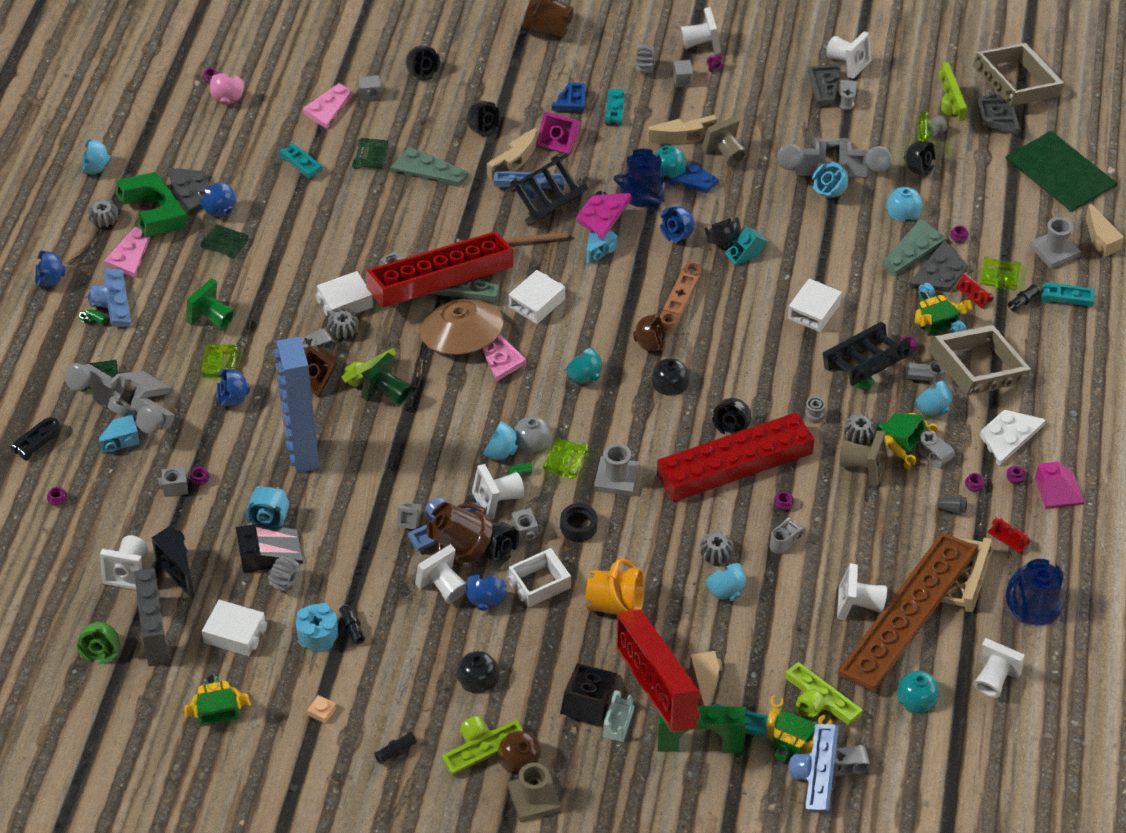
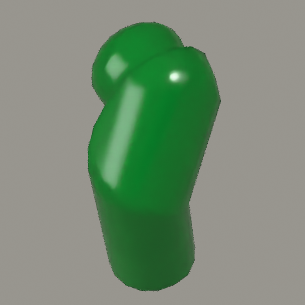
M96 310L81 311L79 313V319L84 323L96 321L101 325H105L108 321L106 316Z
M869 377L854 386L869 390L874 384V379Z
M532 464L514 465L507 473V476L515 472L520 477L523 474L532 473Z

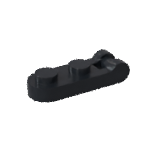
M53 417L42 420L11 445V451L15 454H20L23 460H29L35 451L60 432L59 421Z

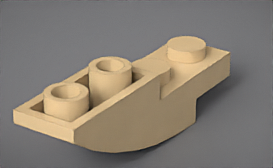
M715 115L684 123L680 119L650 126L648 127L647 140L657 144H686L702 141L707 128L717 124V118Z
M533 128L509 143L508 151L487 163V176L491 180L494 179L495 171L515 172L529 159L536 147L537 129Z

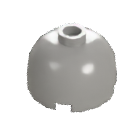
M527 416L516 424L514 431L517 436L515 444L518 445V450L526 454H534V452L540 451L541 453L549 448L551 444V429L544 419L537 416Z

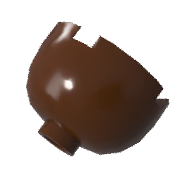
M658 314L643 317L638 321L636 331H633L634 341L638 342L643 350L649 352L663 351L665 349L666 341L662 342L665 330L660 316L657 317Z
M517 730L509 733L502 739L498 747L497 757L500 765L506 771L518 773L519 775L521 768L526 764L538 763L541 747L533 734Z

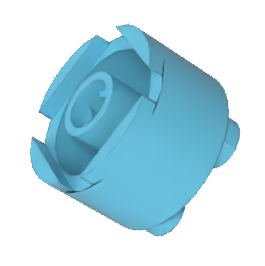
M256 487L251 494L245 511L246 521L252 524L282 527L289 509V500L286 497V492L282 489L271 487Z
M326 603L313 604L297 612L296 630L299 644L303 648L311 649L313 652H322L330 649L336 639H338L339 633L336 614Z

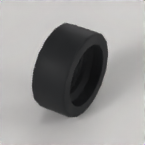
M575 503L567 506L561 512L560 529L566 538L581 542L592 538L597 532L598 516L591 506ZM579 516L587 518L591 523L584 528H574L567 521L572 517Z

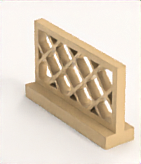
M958 538L976 545L978 551L970 561L973 565L964 569L958 577L965 576L968 580L962 584H959L956 580L954 583L956 587L951 588L947 592L941 603L963 606L965 611L973 613L992 555V539L984 538L983 542ZM960 591L963 596L962 599L953 598L951 594Z

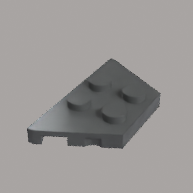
M995 92L988 96L977 98V108L983 126L1019 134L1020 128L1014 106H1010Z
M167 168L176 199L179 201L182 209L186 211L188 217V212L193 209L197 211L202 208L200 198H204V192L210 187L206 173L199 170Z
M943 241L909 282V288L915 289V286L930 283L935 290L950 292L963 273L967 271V265L948 243Z

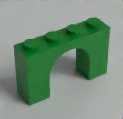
M157 172L117 180L116 195L123 205L147 200L162 206L139 213L138 227L142 230L145 237L185 228L188 218L187 213L182 209L179 201L174 198L171 190L167 188L164 180L160 178Z
M698 706L700 718L697 720V729H708L718 733L721 736V753H743L746 725L745 707ZM659 712L657 752H679L680 737L690 730L672 732Z

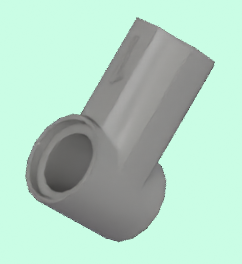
M933 361L930 365L909 363L907 379L925 380L929 384L936 386L937 382L944 380L946 370L938 361Z

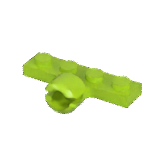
M944 62L941 65V70L938 72L939 80H942L943 90L946 92L941 100V111L947 116L952 115L953 112L958 121H965L967 106L949 62Z
M391 348L365 363L354 361L345 367L343 376H341L345 383L348 382L351 386H359L364 381V375L388 352L395 356V350Z
M796 663L785 672L784 678L804 692L796 701L797 710L802 716L813 718L821 711L828 710L849 726L862 715L863 709L801 663Z
M470 717L460 726V732L466 743L443 754L441 759L450 775L453 776L498 754V747L502 739L511 732L523 731L517 719L495 730H490L487 728L482 717Z

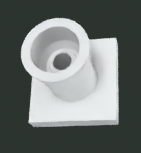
M707 7L704 8L706 23L682 26L681 33L685 49L711 41L714 54L716 55L721 53L718 32L711 8Z
M863 32L852 43L837 36L832 37L827 46V57L829 59L846 61L847 76L854 79L871 62L870 34Z
M483 464L477 467L472 493L481 507L487 509L486 515L492 520L495 517L498 501L522 499L524 496V486L517 472L493 480L486 465Z
M129 535L122 539L119 551L102 549L100 552L102 583L136 590L134 571L142 570V558L148 552L147 544L141 538Z
M451 544L418 564L415 582L419 589L434 582L446 603H452L466 592L467 584L452 570L455 549Z
M850 563L839 585L837 619L845 621L852 605L881 613L886 602L887 586L857 583L858 565Z
M985 638L980 657V663L984 664L985 667L973 682L974 688L985 696L991 698L1000 697L1007 675L1019 679L1022 673L1024 654Z

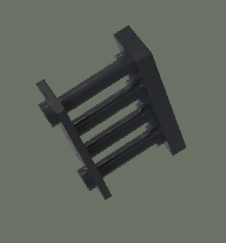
M567 153L562 156L560 154L555 155L550 159V163L521 180L516 178L509 183L511 186L506 189L507 193L515 189L529 210L528 214L530 216L525 220L528 226L589 189L586 183L581 186L576 184L562 161L568 157ZM555 165L558 167L570 186L569 190L571 192L566 194L565 191L561 190L549 168ZM543 173L557 195V200L552 202V200L548 199L535 178L537 175ZM527 181L530 182L543 203V208L540 210L535 208L521 186Z
M879 322L823 352L824 368L830 371L837 366L849 372L850 385L854 386L910 356V339L906 338L899 343L887 337L886 324ZM883 342L889 348L883 351L876 347V345ZM868 350L875 355L868 359L861 353ZM854 358L860 364L853 367L846 361Z

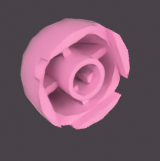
M225 73L213 75L212 80H210V93L212 97L222 105L237 102L241 98L244 89V81L238 76L234 75V78L228 77L229 74Z

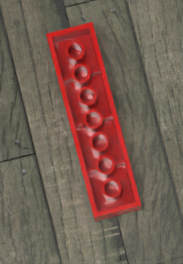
M494 231L366 270V288L382 307L391 306L513 268L514 250Z
M795 412L658 459L657 476L672 501L676 502L813 454L815 439L799 414Z
M641 609L617 612L616 649L672 732L697 729V720L700 718L698 701L701 699L699 688H696L692 678L686 674L684 667H681L677 657L672 654L670 647L665 644L662 636L657 633L655 626L650 623L648 616H645Z

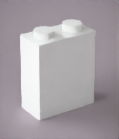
M536 270L508 294L509 308L538 324L565 300V286Z
M358 271L317 285L318 293L315 294L319 304L323 305L326 316L332 315L333 311L339 312L340 309L342 311L349 309L350 313L355 312L356 314L373 308L372 294L366 288V284Z
M809 278L790 303L787 319L821 332L840 306L842 292Z
M218 600L202 630L203 641L205 644L250 656L252 650H255L258 646L261 633L264 634L266 631L267 622H265L263 612Z

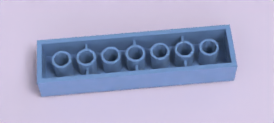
M298 336L276 341L277 349L274 350L276 362L279 361L275 365L277 374L280 375L277 377L279 388H281L279 390L280 399L283 401L280 403L282 413L285 414L282 415L284 427H286L284 428L287 452L292 454L289 455L291 466H295L297 473L320 469L309 368L301 338Z

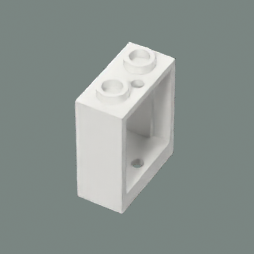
M551 548L509 567L508 582L511 587H515L519 599L522 602L524 601L528 607L571 588V575ZM547 567L556 580L529 592L521 578Z

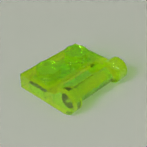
M927 111L919 114L916 141H929L928 121L930 114Z
M985 256L980 284L1016 290L1021 262L1001 261ZM989 266L999 267V268H1005V269H1011V270H1014V271H1008V270L990 268Z
M205 344L201 376L206 378H222L218 376L220 371L225 369L222 368L224 354H229L227 369L235 370L239 347L236 345Z
M557 438L543 465V470L575 479L578 474L577 470L584 456L588 454L590 447L585 443L577 444ZM573 452L577 453L571 466L566 468Z

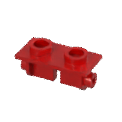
M963 273L956 288L983 309L986 302L991 303L993 301L992 293L985 290L972 277Z
M996 517L992 522L993 526L987 532L1019 553L1032 542L1026 533L1024 534L1016 528H1011V525L1003 521L1002 518L998 519Z

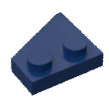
M568 83L565 90L558 95V100L552 103V111H585L586 83Z
M694 162L685 167L684 173L670 178L671 185L675 186L676 183L684 184L687 189H696L705 193L709 192L719 183L718 178Z

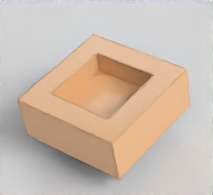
M318 695L308 708L307 715L326 724L336 710V703Z

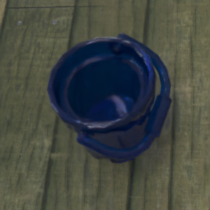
M642 148L634 150L633 155L627 156L625 174H617L613 177V180L620 186V193H630L631 201L629 204L636 207H650L664 202L666 184L662 175V159L657 153L656 156L651 149Z
M1031 560L1027 565L1018 568L1008 581L1006 602L1012 614L1021 623L1046 625L1054 622L1061 614L1063 609L1061 593L1064 576L1057 564L1055 567L1049 564L1050 560Z

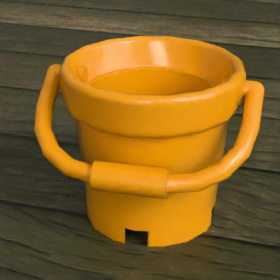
M621 558L612 564L610 571H590L591 574H594V578L588 577L586 601H591L592 605L587 606L588 611L617 615V612L642 610L644 575L641 568H636L629 560ZM620 564H626L629 569L619 570Z

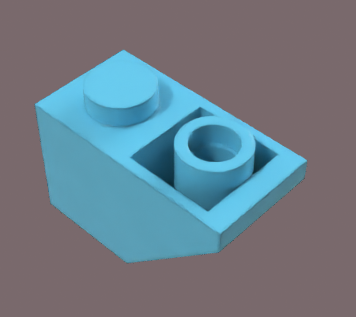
M611 229L603 240H600L595 232H590L587 245L586 262L588 264L599 260L601 257L617 249L618 236Z
M132 415L114 419L99 437L102 454L140 444L138 431Z

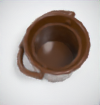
M530 0L524 17L523 30L530 32L539 31L564 38L568 31L567 26L571 23L574 8L558 0Z
M442 502L431 513L435 517L433 522H427L426 532L429 538L438 542L439 551L443 549V546L447 547L451 544L455 549V556L457 557V559H454L453 564L462 566L463 563H471L483 554L490 542L493 524L491 518L486 515V508L471 503L455 506ZM464 508H472L477 510L478 512H471L465 510Z

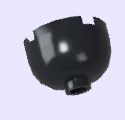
M416 46L409 51L406 57V67L409 73L420 80L431 79L433 77L431 75L437 72L440 66L439 54L436 53L434 48L429 46Z
M478 101L467 112L468 126L479 135L489 136L495 131L492 130L500 124V109L496 107L494 102Z
M918 140L908 147L904 153V160L911 172L919 175H929L934 168V165H931L932 160H936L934 143L927 140Z
M735 217L736 221L733 222L730 218L714 223L709 230L708 227H705L704 230L708 240L716 246L730 247L741 234L739 217Z
M666 358L657 363L652 372L654 389L660 394L672 396V393L677 392L678 394L683 393L689 385V372L685 364L674 358Z
M738 398L724 399L713 410L712 422L716 429L724 435L725 432L734 434L748 429L752 420L749 406Z
M504 522L493 523L490 542L483 552L485 556L498 564L511 558L509 554L512 549L516 550L518 547L519 531Z
M483 651L470 652L459 662L457 679L462 684L464 690L470 693L481 694L485 693L484 690L490 687L492 689L497 684L499 669L496 660L488 653Z

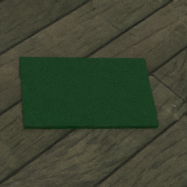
M1052 131L1005 157L1006 160L1071 212L1117 186L1116 181Z

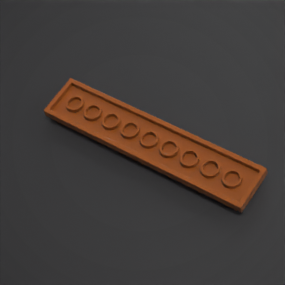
M941 532L840 667L838 675L875 692L978 551L977 546Z

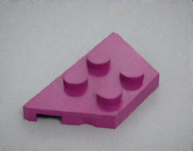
M631 194L591 196L577 215V223L586 227L589 232H595L598 234V238L603 240L631 201Z

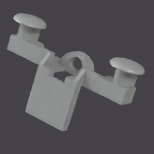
M813 137L812 144L815 148H799L794 144H787L780 147L777 154V161L782 168L786 170L797 168L796 176H813L814 169H817L824 163H831L825 162L826 147H838V145L840 148L838 164L845 171L849 170V177L867 178V166L874 172H883L889 168L892 161L891 153L885 147L876 146L872 149H851V142L848 138Z
M72 363L67 367L65 382L71 390L82 391L86 386L95 389L92 400L105 408L108 407L117 414L123 416L132 415L137 418L135 425L143 433L154 434L158 429L171 428L175 414L146 398L169 394L171 387L144 371L121 373L112 378L90 364ZM129 383L137 387L131 405L121 399L125 387Z

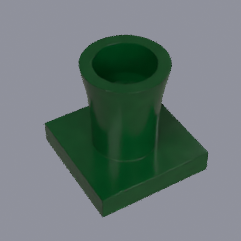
M389 352L364 375L361 397L368 401L379 390L399 407L410 395L413 385L391 374L394 356Z

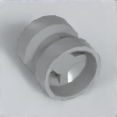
M939 115L934 117L933 120L924 122L923 130L929 138H933L938 133L945 132L947 130L946 120Z
M811 397L806 402L805 418L810 423H819L824 418L826 404L822 398Z

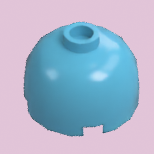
M87 139L84 147L88 149L85 150V153L83 152L81 170L84 174L95 175L102 172L105 165H109L110 155H107V149L100 141Z
M824 163L813 174L814 190L826 198H836L842 195L848 187V175L838 163Z
M900 187L889 195L886 209L889 216L894 220L905 222V219H911L913 221L922 212V198L914 189Z
M944 380L935 384L936 388L931 389L929 387L915 400L914 405L922 414L932 417L939 414L942 417L950 411L948 407L952 403L953 395L950 387Z
M500 421L483 455L498 461L506 459L509 454L513 456L518 448V445L515 444L517 436L513 428Z
M740 563L726 566L727 570L721 571L720 569L706 579L705 584L714 597L733 601L741 596L740 592L746 585V575Z

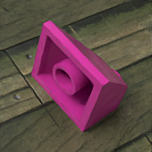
M544 111L536 145L569 154L578 138L582 121Z
M1059 462L1038 464L1035 481L1046 509L1084 504V499L1073 471Z

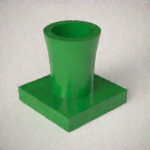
M213 278L209 279L187 299L186 322L193 325L201 316H205L218 330L222 331L232 322L236 311L216 300L217 281Z

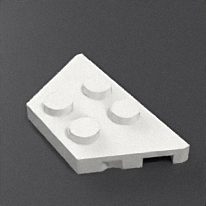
M1003 410L981 430L980 437L987 444L989 452L993 453L996 457L997 465L1000 466L1045 425L1046 420Z

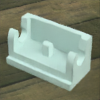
M614 691L604 722V738L624 742L635 708L631 695L628 696L627 700L621 698L620 691Z

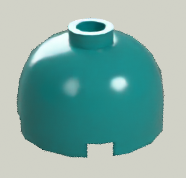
M666 145L653 154L652 171L656 177L664 179V176H669V178H674L686 170L687 162L685 155L677 147Z
M590 347L583 351L585 355L581 357L576 356L565 369L567 371L565 374L575 383H594L600 377L599 372L602 369L601 357L593 347Z
M912 671L900 680L897 689V699L899 703L905 706L907 711L916 714L926 713L933 706L937 705L939 686L932 675L924 671Z

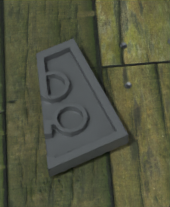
M841 64L808 67V74L817 106L834 104Z

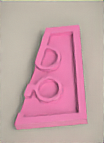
M338 83L305 106L303 114L328 129L331 120L336 118L339 109H342L352 96L351 90Z
M134 227L104 260L105 266L112 269H121L124 274L136 278L138 266L141 265V258L147 249L151 236L145 237L140 228Z
M501 335L489 346L482 348V352L496 382L526 365V359Z

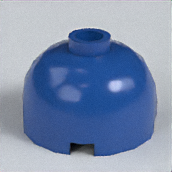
M218 182L210 186L204 192V198H200V205L209 215L222 217L229 215L233 211L236 204V194L227 182H225L226 184Z
M672 206L663 210L660 218H663L662 224H660L663 236L668 241L672 240L673 242H681L689 238L695 227L692 213L682 206Z
M40 250L37 259L41 260L38 265L36 264L35 283L37 287L55 286L60 281V278L65 276L66 268L62 266V260L58 255L53 252Z
M222 369L218 376L222 377L221 383H217L218 403L222 402L221 407H233L243 402L246 395L249 394L250 386L249 383H246L244 375L239 371Z
M480 575L468 577L466 595L468 600L477 606L478 610L489 611V608H495L502 603L507 589V584L505 585L504 580L487 575L486 579H479Z

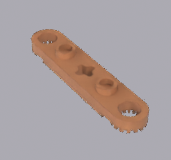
M692 261V263L689 262L684 265L660 315L664 329L671 330L678 325L701 277L702 268L699 263L697 264V262L694 263ZM690 269H695V270H697V271L694 272V273H693V272L691 273V271L689 272ZM665 319H671L673 321L667 323L665 322Z

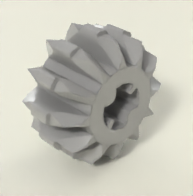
M639 45L637 47V72L643 74L652 73L655 61L653 46Z
M98 199L97 203L92 202V205L88 207V219L93 226H99L100 229L103 226L108 228L109 224L114 225L115 221L118 220V208L113 201H107L106 199L100 201Z
M340 309L339 312L333 311V314L329 316L327 327L332 337L336 336L338 340L344 337L346 340L348 336L353 338V335L358 333L359 320L355 312L350 313L349 309L346 311Z
M860 413L858 416L852 414L850 418H847L844 426V434L847 440H852L853 443L859 442L860 445L863 442L869 444L870 440H874L877 430L874 418H869L868 414L862 416Z
M713 531L711 535L706 534L704 539L700 541V553L704 560H710L711 564L718 562L720 565L722 561L728 562L729 557L733 555V540H730L729 535L723 536L722 531L719 534Z
M281 556L278 558L270 571L269 585L280 591L287 592L296 583L299 563L289 557Z

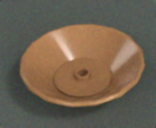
M458 299L439 306L429 313L422 322L420 335L421 340L427 347L441 354L461 355L476 352L489 346L499 337L504 322L502 313L494 305L482 300Z

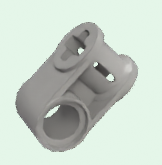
M840 80V109L847 111L854 108L857 81Z
M319 329L314 333L301 337L304 352L308 345L322 347L327 352H331L336 346L335 340L326 329Z
M925 431L921 434L918 452L935 467L940 468L954 458V449L934 432Z
M786 518L782 524L773 529L769 546L770 550L776 554L786 552V550L803 538L806 529L796 525L792 518Z
M864 746L836 748L834 776L863 774L870 770L871 765Z

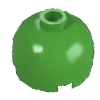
M95 622L87 625L81 631L77 640V650L80 655L89 662L101 660L98 664L108 663L113 660L120 645L119 635L116 630L104 622Z

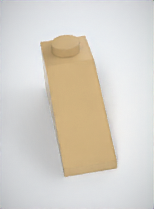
M1090 204L1086 214V221L1093 247L1103 257L1120 251L1124 236Z
M715 651L691 654L690 670L696 688H699L701 694L699 704L700 706H711L719 680V671H722L721 659H717Z

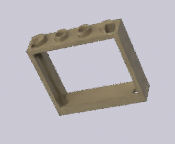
M1026 43L977 52L973 67L1010 106L1059 97L1064 82ZM1018 60L1041 85L1016 90L993 65Z
M994 325L935 336L929 348L931 354L966 396L1023 384L1028 379L1031 368ZM988 344L1009 368V370L974 377L953 351Z

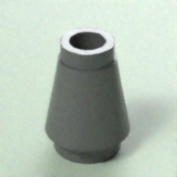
M962 495L939 497L938 509L960 515L961 513H966L967 497H962Z

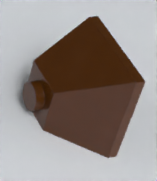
M308 345L305 356L309 368L311 392L320 397L337 363L335 357L322 347Z

